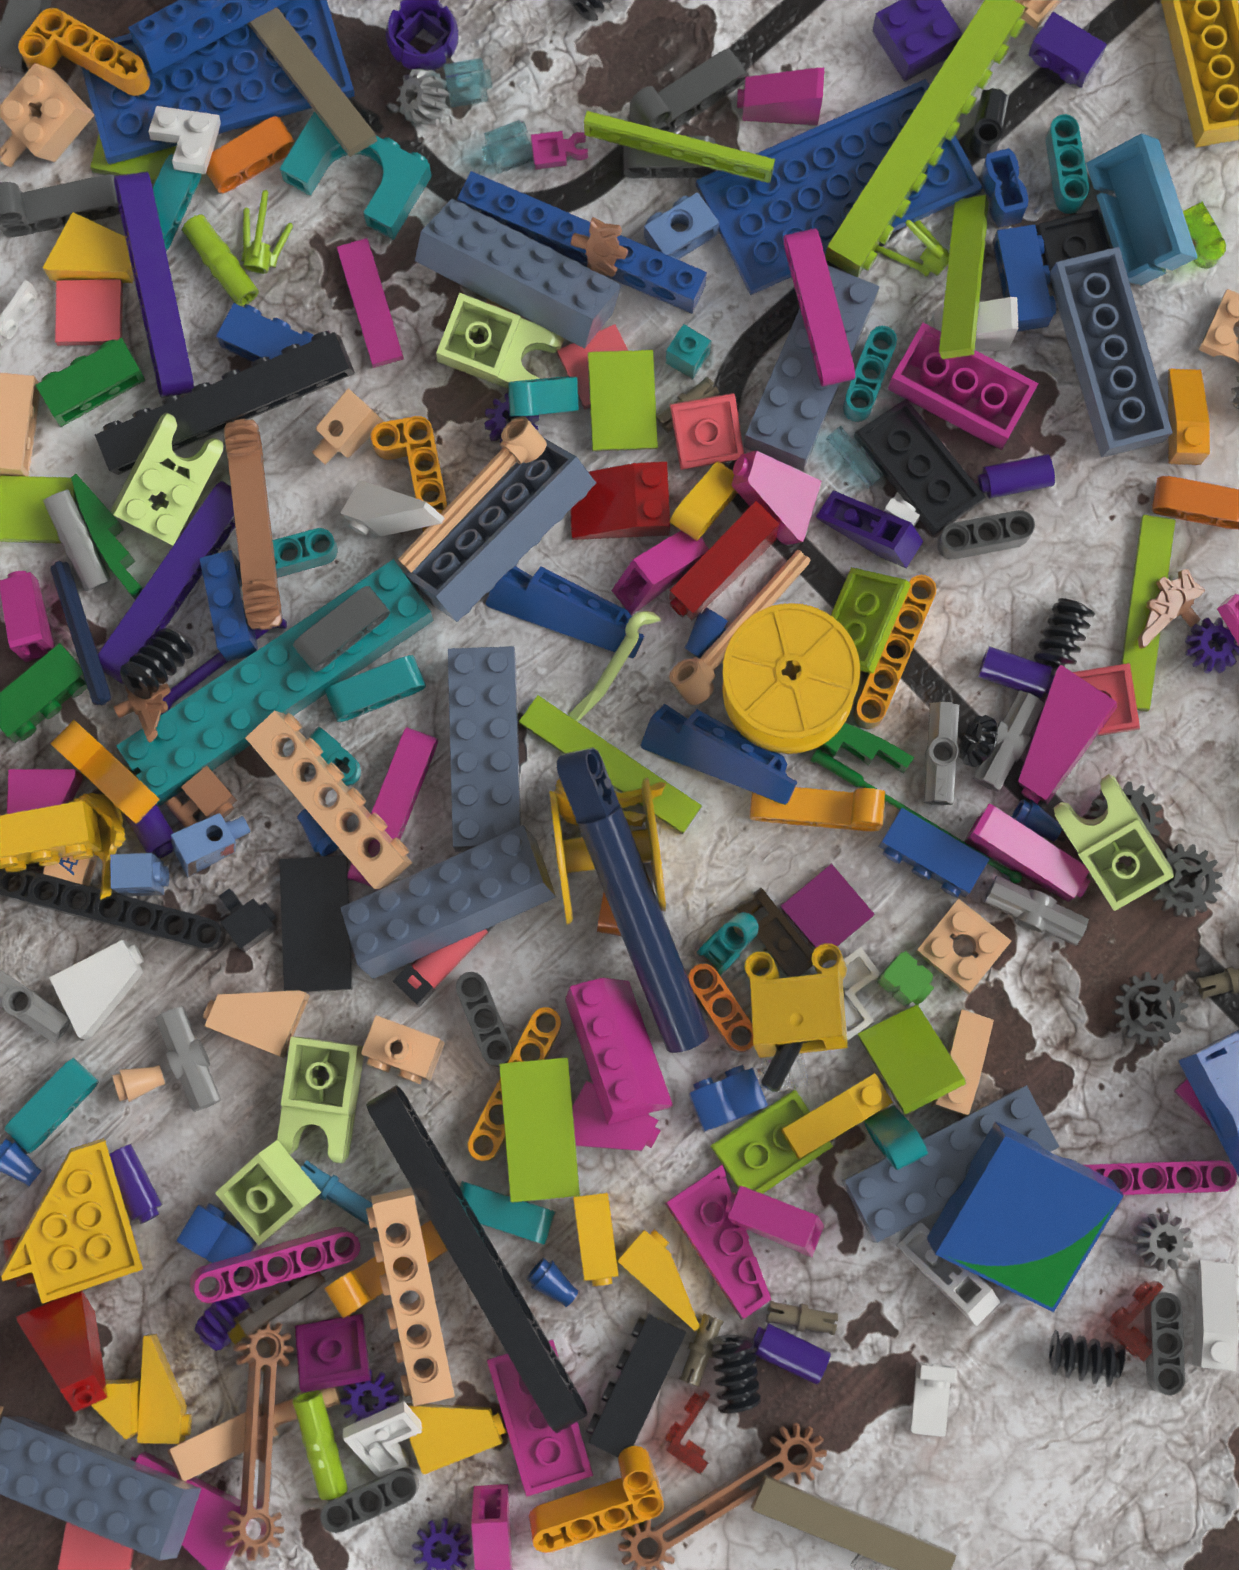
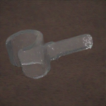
M860 1554L850 1564L854 1570H889L874 1560Z

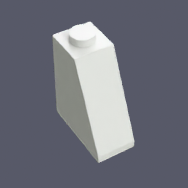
M1017 297L979 302L975 350L1008 351L1018 331ZM944 308L934 309L931 320L926 321L925 324L941 332Z
M121 940L49 977L78 1038L84 1040L91 1038L144 973L140 966L144 960L135 944L130 946L128 942Z

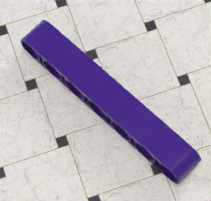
M141 172L114 176L117 202L159 395L161 398L193 393L191 390L194 387L193 375L149 173Z
M220 481L212 489L100 650L98 656L103 672L119 683L124 684L120 675L121 666L129 662L130 657L138 653V650L146 645L149 639L155 637L157 631L167 627L203 575L200 558L217 554L236 527L231 486L224 481Z

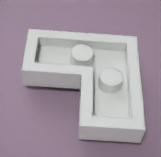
M156 106L149 128V135L151 140L177 143L172 160L174 170L206 174L221 121L219 115Z
M861 947L844 959L847 968L846 976L843 979L847 1041L874 1022L854 994L880 976L881 973Z
M403 1401L344 1427L343 1440L371 1471L380 1478L409 1465L408 1453L398 1442L421 1433L422 1423Z

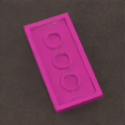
M554 1339L548 1340L558 1356ZM506 1353L487 1359L526 1497L592 1477V1468L578 1422L559 1433H555L541 1413L509 1355Z

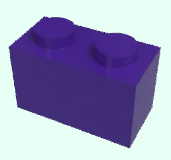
M1053 11L1033 40L1028 56L1038 66L1049 68L1059 74L1064 82L1071 85L1075 84L1082 88L1101 60L1107 44Z

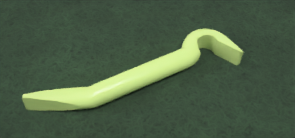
M638 612L629 619L625 628V638L593 690L569 713L571 718L578 722L603 698L639 638L638 629L644 624L648 625L661 621V618L654 612Z

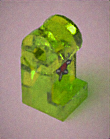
M1202 201L1184 210L1183 214L1198 256L1193 262L1201 268L1208 269L1214 267L1226 251V243Z

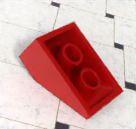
M667 462L631 463L589 471L596 484L583 499L571 508L572 540L670 536Z

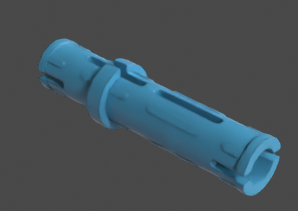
M306 1160L301 1169L320 1190L319 1198L323 1201L328 1199L369 1226L366 1208L373 1207L372 1203L340 1183V1178L336 1175L331 1177Z

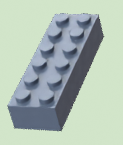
M451 199L421 231L415 261L584 349L612 316L621 288L619 283L454 199Z
M1111 248L1056 262L1050 271V280L1101 458L1163 443L1173 432L1120 248Z
M828 266L851 355H853L876 301L880 286ZM800 309L746 432L743 447L752 451H759L780 462L804 471L840 383L821 386Z
M545 439L547 446L544 452L532 462L516 463L412 573L409 571L405 573L408 580L425 600L458 622L596 484L577 456Z
M514 646L448 649L452 831L455 852L467 851L521 826L517 675Z
M522 825L340 908L357 965L375 979L556 898V894L537 840Z
M1027 1085L922 1138L928 1155L897 1171L885 1157L841 1180L873 1242L878 1243L943 1209L950 1197L965 1180L971 1161L995 1121L1038 1142L1049 1152L1059 1148Z
M3 1416L0 1424L1 1495L157 1560L178 1557L202 1488L28 1418Z

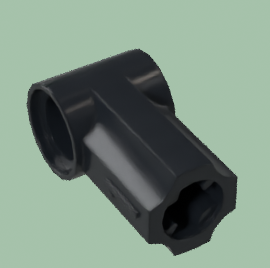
M991 88L981 92L974 129L969 142V148L976 157L986 158L988 153L996 152L1000 143L1009 95L1005 94L1001 89ZM986 135L990 137L992 140L986 141L983 140L980 136Z

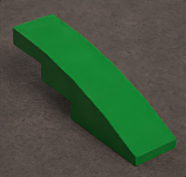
M75 473L71 477L80 511L92 539L110 569L136 600L143 588L126 570L135 560L115 538L124 528Z
M844 723L834 737L819 746L833 758L839 749L843 748L868 766L874 757L878 756L903 774L914 759L913 756L888 741L847 723Z

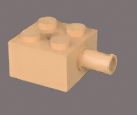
M34 63L0 104V118L12 132V135L0 148V161L8 167L14 165L26 148L36 157L56 162L95 115L55 70Z
M375 1015L361 1055L368 1058L366 1064L388 1073L391 1067L401 1070L399 1073L400 1077L421 1085L422 1079L431 1081L445 1043L440 1038Z

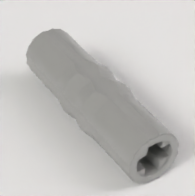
M64 490L44 499L43 503L57 530L59 540L63 544L66 555L72 562L85 592L111 581L97 551L95 542L90 536L88 527L83 521L70 491Z

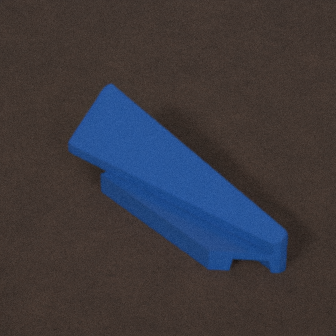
M517 566L510 569L495 584L486 600V606L612 652L617 651L625 638V628L632 617L628 610L540 566L533 577ZM639 633L638 641L628 656L629 658L636 656L644 639L643 634Z
M663 704L650 718L641 742V748L784 805L790 801L797 785L796 780L787 776L785 772L787 762L782 755L754 745L738 731L698 709L687 719L670 706Z

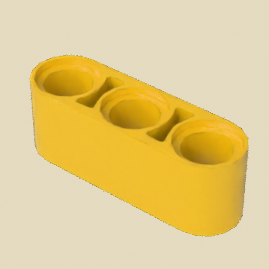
M717 461L679 504L669 522L698 541L737 495L738 492L732 487L733 471Z

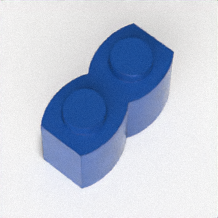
M1009 148L988 153L980 176L983 190L990 198L989 210L991 217L999 228L1021 223L1028 206L1027 190L1018 178V160Z
M740 1065L725 1071L726 1078L714 1083L712 1077L693 1084L695 1091L690 1092L688 1095L703 1132L768 1107L753 1068L745 1070L744 1066Z
M208 1203L207 1207L202 1205L196 1207L176 1240L211 1263L252 1252L257 1245L239 1221H237L236 1225L224 1219L226 1212L212 1203ZM243 1267L237 1268L233 1276H238Z

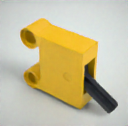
M825 943L819 945L813 951L811 959L817 973L814 975L780 978L773 958L770 954L762 951L752 953L745 961L744 968L750 980L753 1045L760 1058L774 1056L761 1080L762 1086L770 1091L778 1092L781 1089L799 1053L848 1048L843 979L846 976L847 968L840 949L833 944ZM827 961H836L835 965H833L832 967H822L823 964ZM760 969H769L765 975L756 976Z

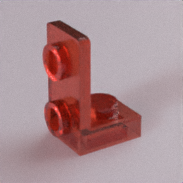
M1159 1281L1143 1282L1132 1294L1135 1298L1134 1301L1126 1309L1121 1306L1109 1318L1111 1325L1106 1330L1119 1344L1124 1345L1125 1349L1136 1360L1142 1362L1152 1353L1145 1345L1149 1340L1135 1326L1131 1329L1127 1326L1163 1289L1164 1286Z
M703 1389L700 1395L696 1392L692 1394L683 1408L688 1413L682 1423L679 1424L675 1421L664 1437L668 1441L665 1447L666 1451L700 1475L709 1463L703 1457L706 1450L690 1439L686 1444L681 1440L711 1395L705 1389Z

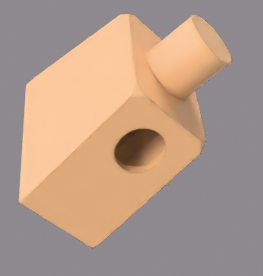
M348 388L317 425L316 430L324 438L311 452L325 465L338 451L348 458L371 437L373 428L385 421Z

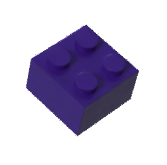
M899 0L875 14L872 32L904 82L946 60L963 35L941 0Z

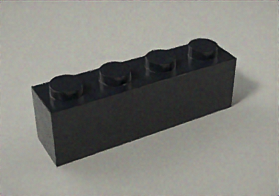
M650 1313L647 1314L646 1319L638 1318L630 1335L636 1338L632 1349L629 1351L624 1348L616 1365V1368L621 1370L616 1383L609 1380L600 1399L606 1402L601 1415L593 1414L585 1431L591 1434L589 1444L616 1457H619V1454L624 1449L634 1446L686 1335L685 1330Z

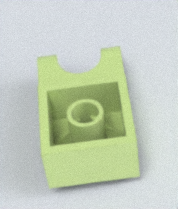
M459 293L436 356L437 362L509 389L508 382L540 379L526 371L522 365V359L528 352L543 350L555 353L558 349H561L564 339L536 323L521 318L517 314ZM479 334L483 335L484 343L475 344L471 339H477Z
M164 413L159 418L144 449L140 452L110 511L114 516L174 546L222 454L223 442L216 438L208 439L195 455L188 458L179 457L172 450V438L177 428L176 419L173 415ZM160 492H164L162 496L165 499L164 502L152 506L153 502L149 499L152 494L157 496Z
M1108 774L1101 778V791L1107 800V809L1099 818H1082L1073 810L1069 803L1064 802L1054 806V813L1112 909L1116 911L1173 878L1174 874L1172 867L1114 776ZM1121 856L1132 857L1131 866L1127 867L1124 863L1118 865L1117 862L1120 861L1119 858Z
M306 1037L290 1038L281 1098L282 1109L277 1140L289 1154L298 1149L303 1131L309 1125L314 1124L320 1126L327 1135L328 1157L335 1163L343 1164L347 1160L352 1141L364 1060L361 1052L364 1046ZM324 1067L329 1073V1080H325V1084H323V1078L318 1077V1071L324 1070Z

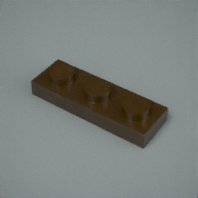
M318 1271L308 1277L305 1275L292 1279L287 1283L290 1289L282 1294L278 1289L260 1301L263 1307L255 1312L250 1307L234 1318L237 1325L227 1335L234 1345L238 1344L315 1292L326 1282L325 1278Z

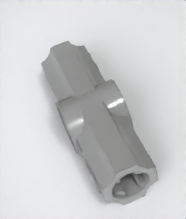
M1018 692L1004 721H1000L997 726L998 736L993 752L979 765L973 779L980 785L997 792L1001 789L1014 762L1019 760L1031 737L1029 733L1043 710L1045 703L1038 697L1030 693Z
M952 702L930 703L928 741L925 752L924 803L931 805H953L956 759L959 753L957 745L959 705ZM938 746L946 748L950 755L949 760H938L934 756V748Z
M999 876L995 877L984 901L989 906L1015 917L1016 921L1021 925L1037 932L1043 933L1045 931L1074 946H1077L1083 937L1089 921L1088 918L1056 904L1057 901L1051 896L1033 889L1026 890Z
M0 970V1006L8 1014L17 1017L44 1037L56 1043L69 1028L71 1021L68 1015L38 996L35 991L28 989ZM25 993L28 997V1005L24 1010L17 1011L15 1000L19 995Z
M180 1006L170 1009L155 1017L168 1049L166 1055L176 1078L180 1079L193 1112L208 1108L221 1101L208 1068L210 1066L209 1058L200 1039H196L184 1007Z

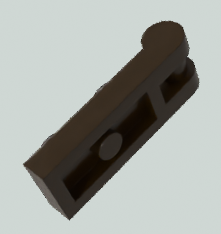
M760 887L752 893L753 898L745 904L743 902L739 903L734 909L736 913L745 912L754 916L753 914L763 908L768 915L760 921L757 920L759 926L758 934L756 935L757 939L787 977L801 976L813 966L811 959L813 952L767 893Z

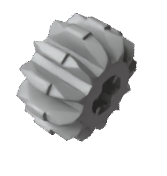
M412 69L410 75L403 76V86L398 87L401 91L400 96L397 98V101L401 103L399 112L404 114L406 120H409L411 123L434 124L436 119L442 118V109L448 107L445 103V98L450 94L445 91L447 81L443 80L440 74L433 70Z
M1162 1212L1159 1220L1155 1214H1149L1147 1218L1150 1226L1141 1222L1137 1225L1144 1235L1133 1236L1134 1242L1143 1243V1247L1135 1251L1136 1255L1142 1256L1148 1253L1144 1265L1151 1267L1156 1262L1158 1271H1165L1167 1263L1171 1269H1178L1177 1257L1183 1261H1188L1189 1259L1188 1254L1182 1251L1183 1247L1193 1248V1242L1184 1241L1183 1238L1191 1233L1190 1228L1179 1230L1182 1218L1175 1217L1170 1222L1168 1212ZM1159 1234L1169 1237L1170 1243H1165L1168 1246L1167 1249L1157 1246V1240H1161L1158 1237Z

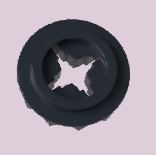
M978 715L974 722L968 724V729L963 733V740L959 744L961 748L959 758L963 760L964 764L977 767L993 752L998 736L997 723L994 718L987 715Z

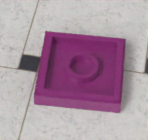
M832 863L780 906L814 948L825 943L838 947L875 915Z
M363 1313L350 1315L345 1318L339 1317L295 1325L298 1379L301 1393L370 1381Z

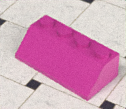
M922 323L895 370L888 390L904 399L907 398L908 401L1003 450L1038 383L976 350L974 355L942 359L939 354L941 332Z
M602 977L570 986L565 1002L607 1125L672 1107L670 1095L630 982Z

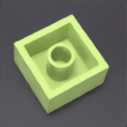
M276 1140L250 1160L220 1187L215 1194L259 1246L280 1230L321 1192L280 1142Z

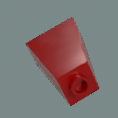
M755 501L671 588L669 593L671 602L669 604L672 609L682 618L686 615L693 621L698 613H701L776 541L780 524Z
M82 1290L17 1316L18 1324L74 1412L108 1398L96 1314Z

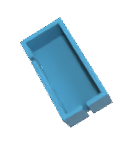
M1141 133L1086 162L1094 189L1101 191L1100 194L1096 195L1113 248H1120L1129 283L1142 286L1166 274V269L1173 271L1198 258L1159 139Z

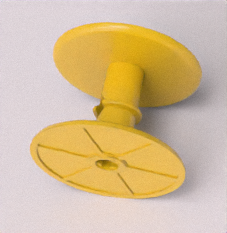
M785 603L773 605L756 612L735 631L724 655L722 693L724 706L731 722L748 741L770 752L797 754L823 745L837 734L850 714L860 680L858 652L851 636L841 623L818 608L804 604Z
M645 778L642 781V800L644 814L646 815V829L633 830L631 833L643 863L650 862L655 895L662 912H666L664 880L655 812L649 779ZM549 791L556 858L561 880L566 923L568 925L573 921L567 873L595 870L583 837L563 840L557 795L554 791Z

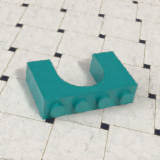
M314 111L279 169L285 183L311 196L329 166L337 159L348 154ZM376 136L377 142L356 153L373 159L383 170L381 184L363 212L366 226L394 240L432 177L428 160L417 152L410 154L401 149L400 145L388 137L382 139Z

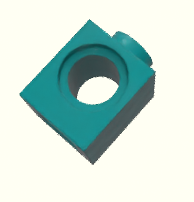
M683 324L666 350V364L694 379L710 354L711 340Z

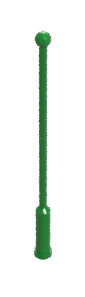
M818 747L810 760L812 763L819 764L855 787L861 786L863 788L877 789L864 781V777L829 756L820 747ZM885 794V801L887 803L891 804L899 810L901 808H904L905 810L909 811L915 816L921 818L927 823L933 825L934 827L938 828L944 833L950 835L951 837L955 838L961 843L967 845L973 850L989 858L987 864L999 870L1003 874L1007 875L1012 883L1017 884L1021 882L1022 874L1019 871H1011L1010 869L1001 865L997 861L993 860L992 858L983 854L979 850L975 849L974 847L965 843L961 839L957 838L956 836L947 832L943 828L939 827L938 825L929 821L925 817L921 816L920 814L911 810L907 806L903 805L902 803L893 799L889 795Z

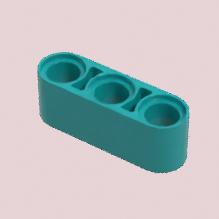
M1061 114L1053 119L1045 138L1055 204L1061 212L1073 214L1081 209L1089 192V182L1078 121L1069 114ZM1056 131L1066 132L1069 137L1062 138L1056 134ZM1060 161H1069L1074 167H1064ZM1071 190L1076 192L1078 198L1069 197L1065 191Z
M170 154L165 160L153 186L166 251L173 242L202 175L201 173L174 170L172 163L174 154Z
M878 326L872 329L865 343L855 370V379L851 380L843 404V412L851 421H864L872 412L897 344L896 333L888 326ZM878 340L884 341L888 344L889 348L880 350L874 346L873 342ZM871 369L877 373L878 377L868 379L862 374V371ZM861 398L866 402L867 406L856 408L852 405L851 400Z
M551 377L508 382L510 416H533L579 410L578 377Z
M315 528L273 540L277 578L327 565L333 562L338 554V547L332 534L323 528ZM319 541H328L330 543L329 548L324 552L318 553L313 550L314 545ZM294 549L298 551L294 560H282V555L286 550Z
M409 655L328 687L325 693L336 721L344 722L416 694L426 688V684L415 657Z
M75 1058L70 1059L7 1123L4 1130L28 1154L32 1153L85 1100L98 1085L99 1081Z
M895 1105L864 1120L865 1127L872 1141L897 1171L928 1155L926 1146L919 1133Z
M461 1181L460 1189L480 1224L537 1243L546 1244L556 1211L525 1201L511 1202L510 1196Z

